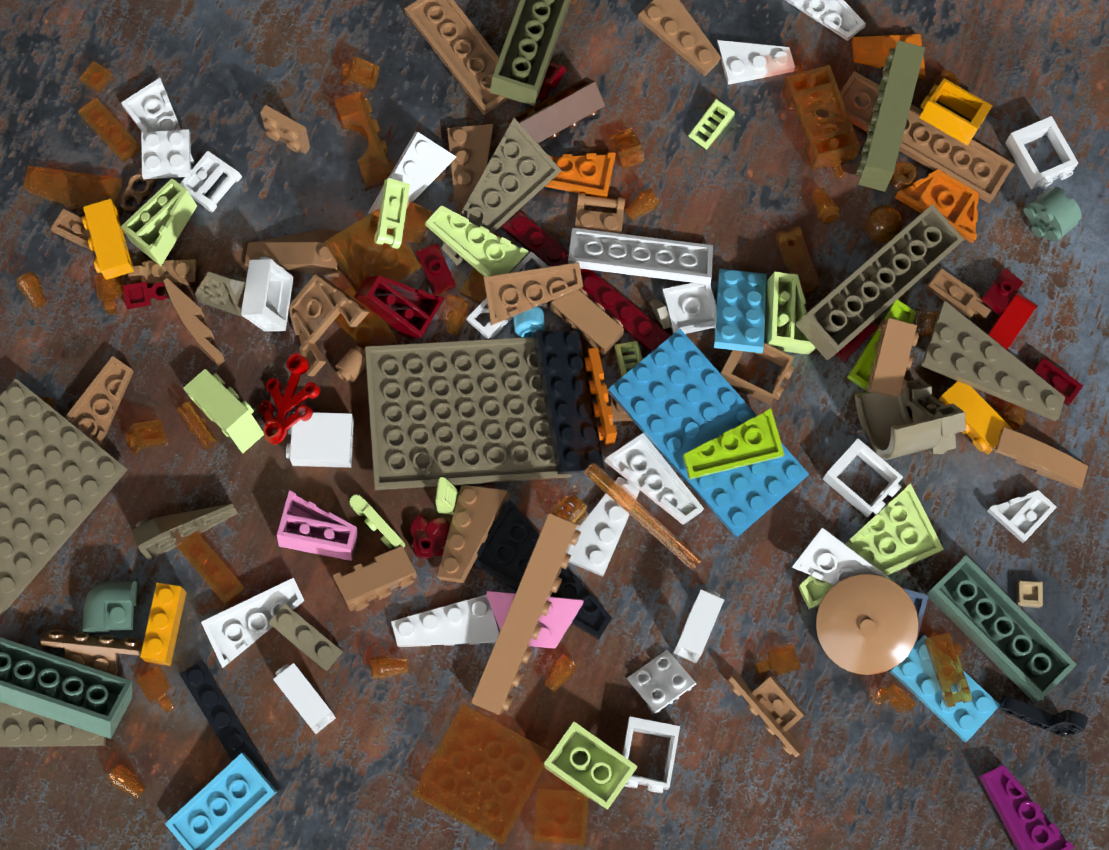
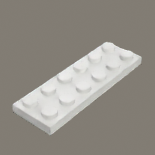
M572 228L568 264L579 263L580 269L710 285L713 245Z

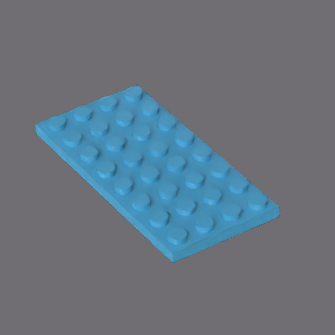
M681 329L608 388V393L735 538L741 535L809 475L782 444L785 454L783 457L688 479L682 457L685 453L719 437L723 433L755 418L757 415Z

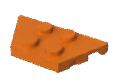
M937 169L930 173L928 177L921 178L914 182L912 186L905 190H900L896 194L895 198L921 214L933 204L965 240L972 244L976 240L979 193L943 171Z

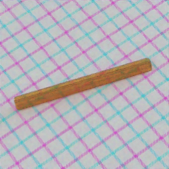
M591 463L586 468L585 475L690 569L697 568L701 563L700 557L595 463Z

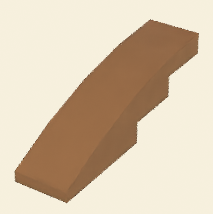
M166 278L163 282L186 330L200 349L219 367L225 359L222 353L211 344L215 339L212 331L200 321L205 317L201 308Z
M1005 427L1001 429L995 452L1015 459V463L1034 469L1036 474L1077 489H1082L1088 469L1087 465L1029 436Z

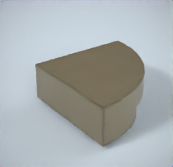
M658 299L649 301L663 330L670 328L671 322L666 306Z

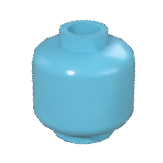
M539 307L513 317L514 330L520 338L533 337L532 334L536 331H545V317L543 310Z

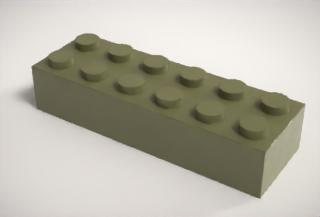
M520 0L492 77L490 93L535 106L571 0Z
M897 41L895 49L890 48L882 71L883 76L877 90V100H875L872 110V119L869 122L866 133L868 135L862 148L861 162H859L856 175L860 176L858 185L884 192L887 189L895 170L925 47Z

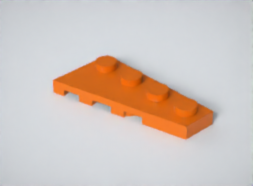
M598 347L590 348L584 361L586 371L591 373L592 380H588L591 395L595 394L596 403H593L595 418L599 417L600 426H597L599 441L603 440L604 447H611L615 445L617 430L616 426L613 425L612 408L607 406L608 390L606 384L602 383L604 373Z

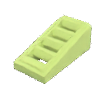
M715 99L688 137L707 150L735 116V112ZM718 111L723 116H725V118L722 120L717 115H715L714 112ZM711 117L719 123V126H715L708 119ZM706 124L713 129V134L704 129L703 125ZM698 131L709 137L707 142L697 135Z
M638 341L614 345L620 377L622 378L641 362L643 358ZM632 351L635 352V354L622 356V353ZM635 360L637 361V362H635V363L625 364V362H630V361H635Z
M443 477L438 479L435 500L437 512L453 515L459 491Z

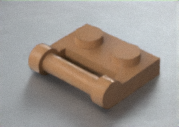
M578 193L575 228L622 234L625 197L613 199L585 196L586 193ZM584 205L617 208V213L584 210Z

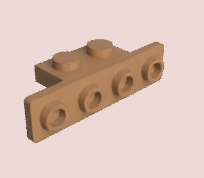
M61 630L46 632L40 639L41 646L65 648L64 659L112 675L117 674L118 653L141 655L144 642L133 637L115 639L111 635L96 637L89 636L88 633L84 632L66 634Z
M736 672L728 678L731 682L732 690L737 695H742L748 702L747 706L750 711L755 715H759L764 720L765 728L772 735H777L782 741L781 746L783 749L795 757L800 755L804 748L788 729L806 713L773 675L754 691L739 673Z

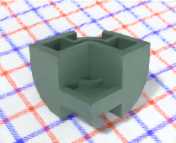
M107 581L93 587L87 593L84 602L83 632L88 634H111V630H133L134 608H138V583L136 581Z

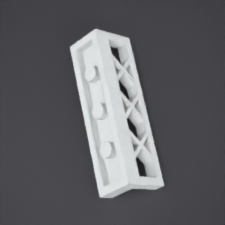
M530 252L511 273L525 271V266L531 260L540 268H547L549 266L534 253ZM487 298L467 317V321L481 333L482 340L494 339L513 319L511 317L492 326L489 322L483 327L475 318L480 313H489L488 308H486L488 306Z

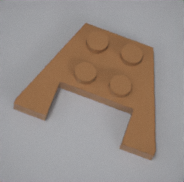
M318 274L311 278L289 305L295 335H299L301 342L300 354L307 358L309 368L306 372L307 376H315L326 363L315 342L341 313L349 326L357 327L369 313L368 309L324 276Z

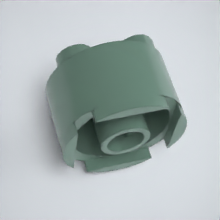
M1050 186L1024 208V214L1033 226L1031 230L1036 237H1044L1057 242L1077 226L1081 220L1082 214L1078 204L1073 198L1069 200L1064 196L1066 191Z

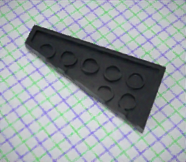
M509 500L488 533L489 535L485 543L481 544L473 565L517 591L540 535L530 525L525 516L517 510L512 501ZM568 567L566 569L562 568L558 576L562 579L556 593L552 592L551 597L584 600L582 607L571 624L599 640L612 617Z

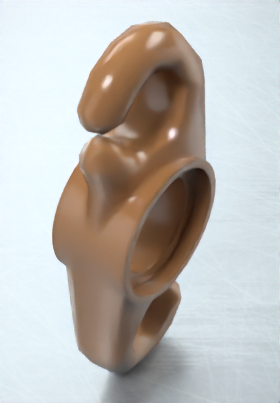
M140 168L138 174L130 178L128 186L120 198L122 209L127 212L136 211L138 209L137 205L128 206L126 201L134 198L138 205L141 204L142 199L151 193L157 179H143L142 168ZM139 181L147 183L143 191L134 190V185Z

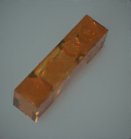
M361 91L335 99L336 111L343 129L360 133L369 143L365 154L357 160L359 172L366 190L384 185V181L389 178L394 169L392 159L387 160L385 152H388L384 139H379L377 132H380L377 120L376 118L371 119L369 112H372L369 99H364Z

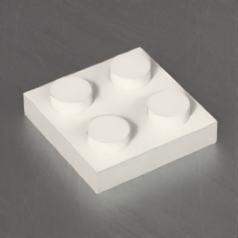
M189 129L141 132L143 179L191 177Z
M689 283L663 289L662 294L673 334L679 329L687 334L715 328L716 304L711 285Z

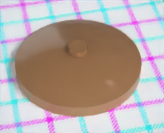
M860 573L838 581L826 592L818 607L816 630L823 650L834 663L853 673L873 675L896 667L909 655L917 639L918 616L910 596L899 584L882 575Z

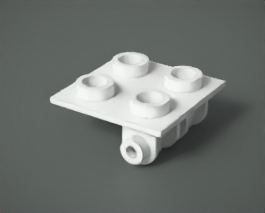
M665 650L627 678L630 684L646 701L652 714L660 713L662 708L669 703L672 704L675 699L678 700L679 696L687 690L690 691L696 685V682L668 650Z

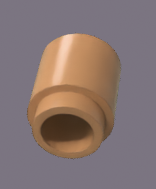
M355 346L354 349L351 348L335 366L337 369L336 374L340 379L345 382H354L366 368V353L363 348Z

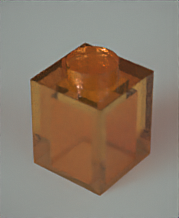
M411 201L406 210L402 238L412 243L414 241L420 244L429 229L425 226V223L433 215L432 211Z

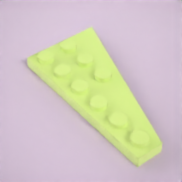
M911 483L845 543V545L886 576L944 550ZM810 575L798 587L809 610L820 605L822 598L833 584Z

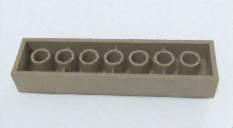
M932 204L795 325L828 361L957 247L964 238Z

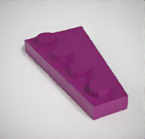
M1004 765L979 776L1017 850H1072L1075 848L1062 837L1057 826L1053 822L1050 823L1044 816L1040 806L1036 802H1032L1026 795V790Z

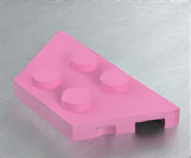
M488 590L487 597L501 631L516 593ZM550 596L551 608L547 616L542 615L539 623L542 626V630L538 639H533L530 646L556 648L582 607L584 600Z

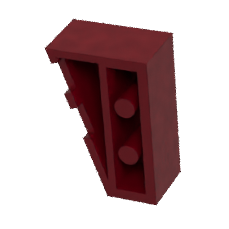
M379 275L365 277L354 298L406 338H422L445 298L405 286L406 284Z

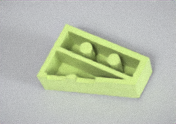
M172 178L121 226V229L131 243L162 266L197 205L188 190Z
M774 272L766 281L764 343L780 351L809 355L816 347L795 325L807 314L805 309L806 302L798 275Z

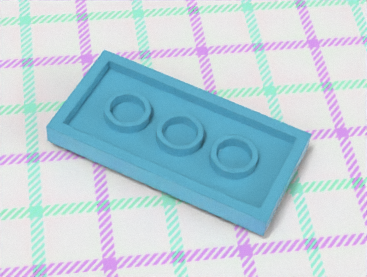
M719 269L714 348L763 353L767 274Z
M925 635L913 646L909 655L890 671L894 677L964 742H967L1000 706L995 699Z
M241 753L168 820L165 825L186 850H215L272 798L277 791L245 753Z

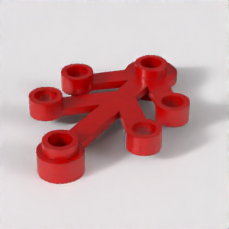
M300 353L292 354L287 360L286 366L291 371V375L284 395L281 392L283 385L279 380L271 378L266 383V390L271 393L278 409L276 419L273 415L275 406L271 402L264 400L258 406V411L263 415L266 422L263 434L267 442L273 445L282 442L287 435V430L298 421H308L313 415L312 409L304 404L300 405L295 413L286 418L288 412L308 397L314 399L320 394V387L314 382H308L300 392L294 395L301 374L306 373L309 368L307 358Z

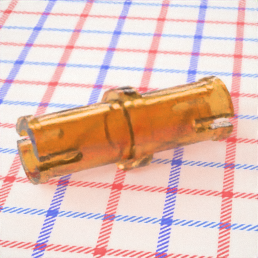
M190 402L182 404L184 408L179 406L176 410L177 413L180 414L188 425L187 429L190 434L193 433L204 450L211 448V443L215 445L217 439L214 438L206 427L204 418L198 416Z

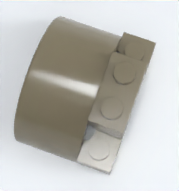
M921 378L907 381L904 393H900V396L897 398L869 391L855 394L856 409L864 435L873 451L882 459L889 460L924 450H929L933 454H944L947 450L956 448L955 435L958 432L966 431L965 412L954 403L944 405L932 396L931 386ZM906 406H909L912 410L913 419H910Z

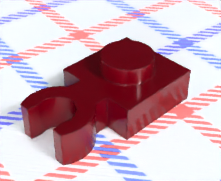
M550 61L538 95L541 101L547 98L550 88H556L567 72L563 65Z
M148 282L123 285L126 308L134 309L151 306V298L160 301L166 300L168 298L167 295L159 296L157 294V289L164 287L165 284L158 282L152 288L148 287Z

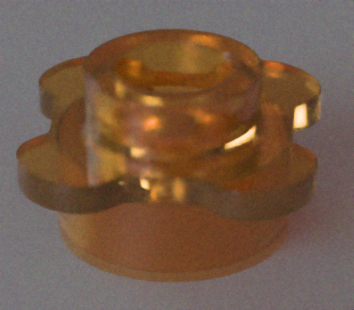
M943 70L939 78L933 80V86L934 84L939 86L944 78L960 86V80L953 72Z

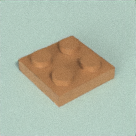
M265 105L260 113L267 136L274 141L280 140L286 143V146L294 152L300 151L306 154L310 149L306 127Z

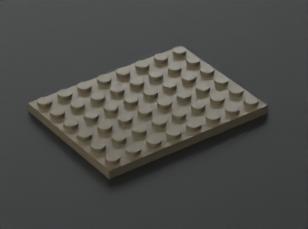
M533 337L365 347L375 490L438 486V479L440 477L446 478L452 485L572 477V474H557Z
M17 379L0 395V617L128 470Z

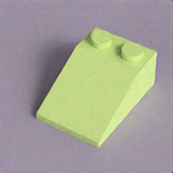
M576 722L572 723L544 763L545 768L607 810L638 767Z

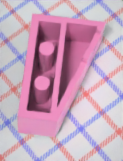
M289 490L277 532L279 547L352 561L358 539L357 527L330 512L323 511L316 507V504L303 500L296 496V493Z

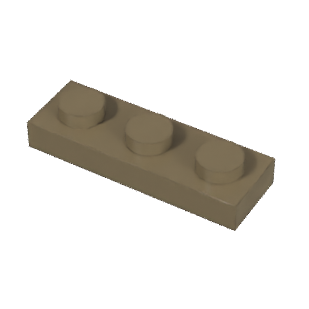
M285 603L268 622L325 671L332 666L343 652Z

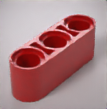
M1017 292L988 335L1007 350L1038 305Z

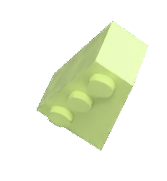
M204 369L183 389L211 421H214L222 429V432L227 437H230L237 448L244 453L264 435L262 429L252 416L254 410L246 401L242 403L237 399L240 398L231 387L226 389L223 386L225 382L216 373L211 375Z

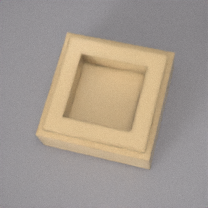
M1017 580L1016 605L1041 608L1043 606V582Z

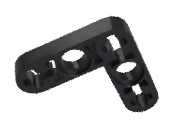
M1007 696L1002 697L999 706L1001 712L1061 737H1069L1083 732L1088 721L1087 716L1076 711L1065 710L1053 715Z

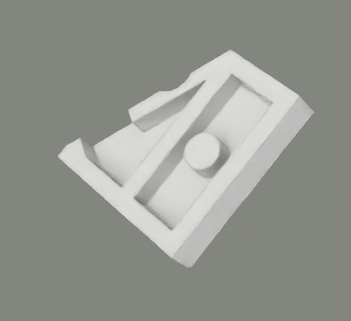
M1038 490L1026 496L1017 497L1008 502L991 506L987 512L1018 540L1024 543L1057 507Z

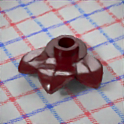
M417 515L410 526V534L414 539L412 550L418 558L428 559L433 555L443 556L447 541L446 537L449 533L447 519L437 518L428 523L421 515ZM421 543H426L429 548H423Z

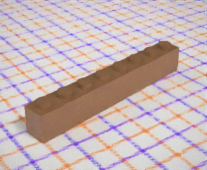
M548 514L471 701L472 704L498 715L503 713V710H509L513 697L510 696L513 686L518 687L523 673L519 671L523 663H528L533 651L529 648L533 639H538L542 630V626L539 625L542 615L547 616L551 608L552 602L549 601L552 592L556 593L561 584L562 579L558 576L562 568H567L572 556L568 554L571 545L576 546L581 535V531H578V524L554 514Z

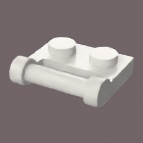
M207 151L191 170V177H185L180 185L188 190L195 201L213 213L217 208L216 204L235 182H239L242 175ZM222 173H225L227 177L210 198L204 196Z

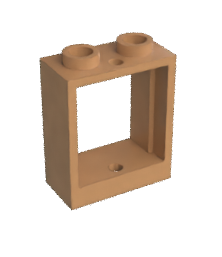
M764 343L763 353H755L783 367L769 393L733 375L744 351L732 350L721 372L725 380L732 387L768 405H771L773 399L779 400L785 388L781 384L784 378L789 380L795 368L791 365L794 357Z

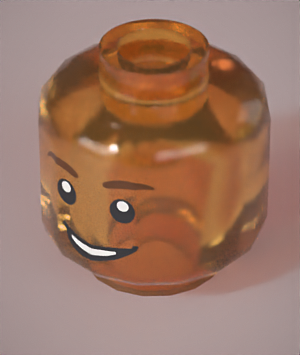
M575 495L571 497L564 496L552 509L551 514L576 523L580 527L588 517L586 511L588 507Z

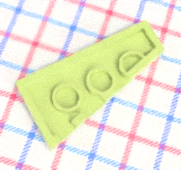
M442 205L425 223L426 227L484 277L511 273L529 253L528 250L511 244V241L490 233L488 229L482 226L478 227L469 222V219Z

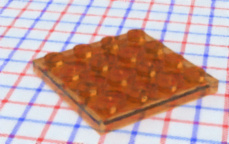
M462 704L412 796L495 842L504 845L545 768V761L552 752Z

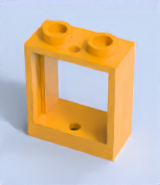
M944 78L939 86L934 84L930 93L922 102L920 108L923 111L919 118L968 146L992 105ZM936 102H941L942 104L948 106L949 108L955 110L956 112L962 114L963 116L969 118L972 121H967L966 119L960 117L959 115L953 113L952 111L946 109L945 107L939 105Z

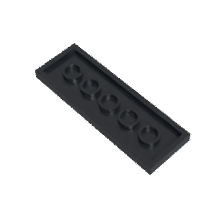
M579 330L536 331L532 335L557 474L601 472L605 468Z

